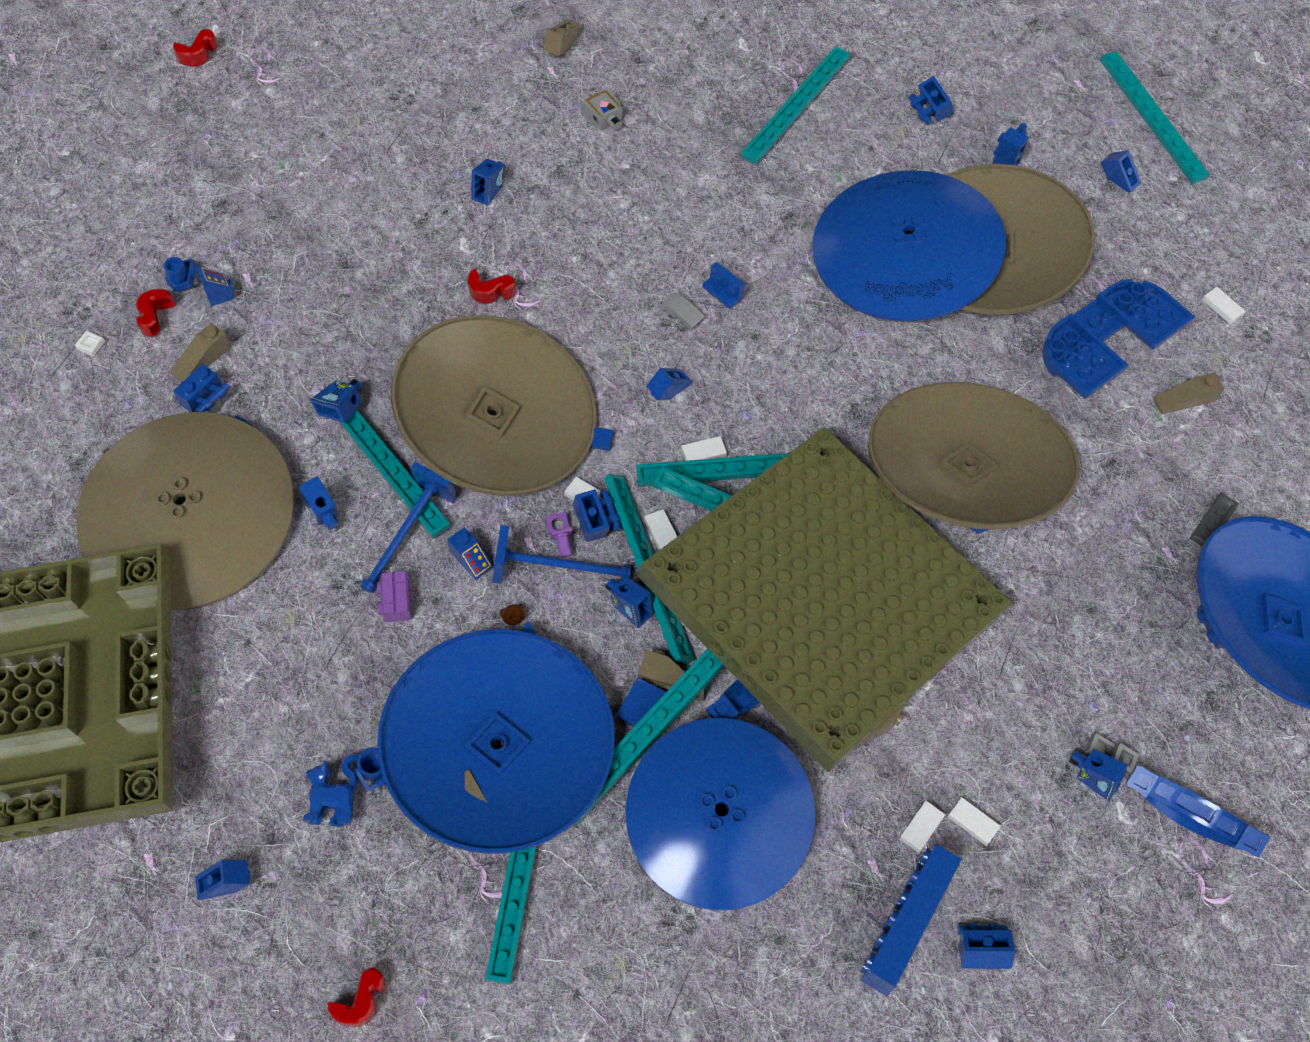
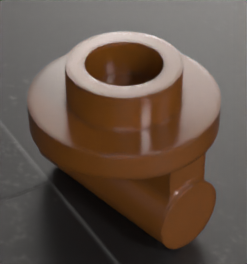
M521 603L517 605L512 604L499 610L503 621L507 625H517L524 618Z

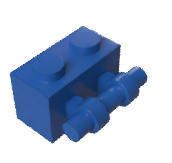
M935 76L918 85L920 96L916 97L915 94L909 96L910 105L913 109L917 110L919 113L918 117L926 125L932 122L930 118L932 114L937 122L953 114L952 102ZM924 102L927 105L926 109H924L922 106Z
M1021 123L1016 130L1010 127L1006 132L1001 133L997 140L999 145L993 152V155H995L993 164L1015 166L1020 164L1029 137L1026 136V124Z
M202 364L173 392L179 405L189 412H205L213 408L212 405L226 395L225 392L230 389V386L226 382L221 384L218 374Z
M596 489L575 495L572 505L586 542L606 537L610 529L609 525L612 526L614 532L622 529L619 523V514H616L613 507V498L609 496L607 490L600 492L601 499H599ZM603 508H605L608 516H605Z
M967 922V925L957 926L958 935H961L959 953L962 969H1012L1015 947L1012 931L1008 930L1007 925H998V923L990 922L989 925H976L975 922Z

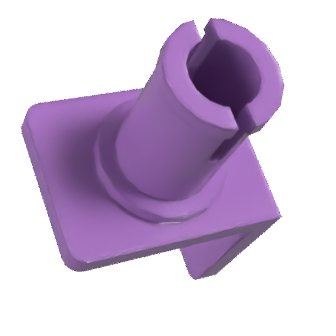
M566 512L546 516L550 540H556L560 558L572 556L573 552L569 536L572 535L573 530L572 527H569ZM559 518L564 522V527L561 530H555L552 527L554 519Z

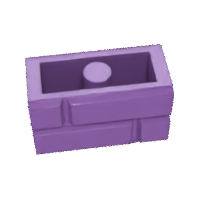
M406 571L382 573L381 582H377L378 595H382V601L378 602L379 615H383L385 622L410 620L411 603L408 573Z

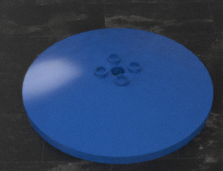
M708 718L689 722L668 732L643 756L635 769L627 793L626 826L631 847L639 864L658 887L670 896L688 905L701 909L727 911L749 907L764 901L778 892L794 877L804 862L812 843L815 827V803L811 785L803 767L792 751L777 737L763 728L745 721L730 718ZM719 803L725 804L728 807V814L722 817L718 816L715 812V806Z

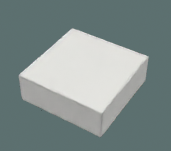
M86 331L77 341L75 347L77 350L94 357L105 343L103 337Z

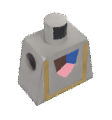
M611 88L581 101V115L598 129L604 130L610 126L614 130L621 128L622 106Z

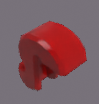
M210 29L200 30L190 47L185 44L173 43V50L177 60L186 66L196 67L203 65L209 58L208 51H215L217 48L214 32Z
M476 268L468 274L467 281L470 295L481 304H490L496 301L500 295H503L504 300L510 299L515 295V279L508 274L485 282L481 281Z
M152 289L142 293L137 298L136 307L140 316L136 318V321L143 335L153 337L160 332L156 310H164L176 306L169 291L165 289Z
M368 968L361 973L352 1007L328 1002V1012L332 1018L340 1025L346 1027H361L369 1023L376 1014L377 1004L374 993L379 992L382 994L385 991L386 981L382 973L376 968Z

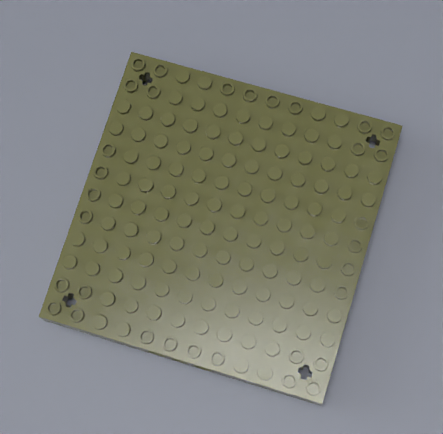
M825 427L641 564L638 577L828 773L993 624L1012 603L910 506L891 492L879 477Z
M162 544L0 572V842L174 811L171 555Z

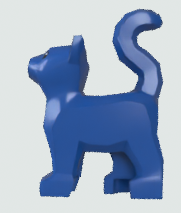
M349 754L342 761V772L349 778L347 784H328L332 768L328 767L327 761H324L323 765L307 770L306 777L310 780L312 786L309 793L310 813L304 815V822H307L309 825H320L325 809H334L335 814L330 818V825L335 827H342L343 824L351 826L354 813L353 801L355 800V789L358 784V777L354 769L351 768V763L357 762L358 754Z

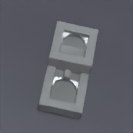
M676 292L661 304L674 319L678 317L689 330L705 317L690 301Z
M1098 733L1091 735L1084 752L1088 756L1093 749H1096L1128 765L1126 774L1129 775L1132 773L1139 757L1138 753L1122 743L1114 744Z

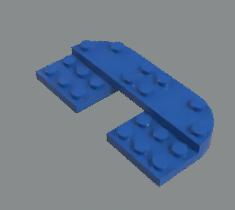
M1133 279L1118 281L1099 293L1097 298L1074 315L1072 313L1051 328L1042 348L1043 361L1053 377L1059 375L1086 399L1128 367V364L1104 343L1105 340L1127 326L1154 350L1191 323L1195 316L1169 293L1154 283L1145 280L1143 283L1133 282Z

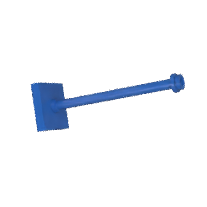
M414 462L410 469L416 483L420 488L424 489V492L368 579H362L360 587L369 593L376 590L377 586L375 583L431 495L434 494L453 504L457 499L452 482L447 481L434 471Z
M500 526L492 583L501 584L504 562H509V560L621 576V579L624 577L630 578L631 567H627L625 564H623V568L511 552V549H506L509 526Z

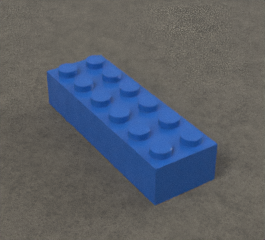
M937 844L931 850L926 849L916 865L918 869L910 876L905 886L908 890H904L894 906L898 911L894 910L891 916H889L883 927L886 933H881L872 948L875 954L871 953L863 964L860 971L864 975L860 981L886 997L893 991L962 860L960 857Z

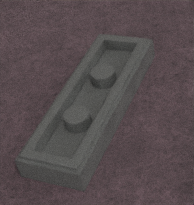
M1220 492L1190 539L1203 547L1208 537L1216 529L1228 522L1239 503Z

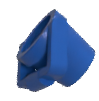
M179 257L168 258L164 262L165 280L168 286L173 288L175 292L191 288L196 277L197 263L192 259L183 261Z
M376 747L367 748L359 754L357 768L354 770L367 791H372L377 787L381 788L385 785L379 764L378 748ZM363 777L374 783L368 786Z

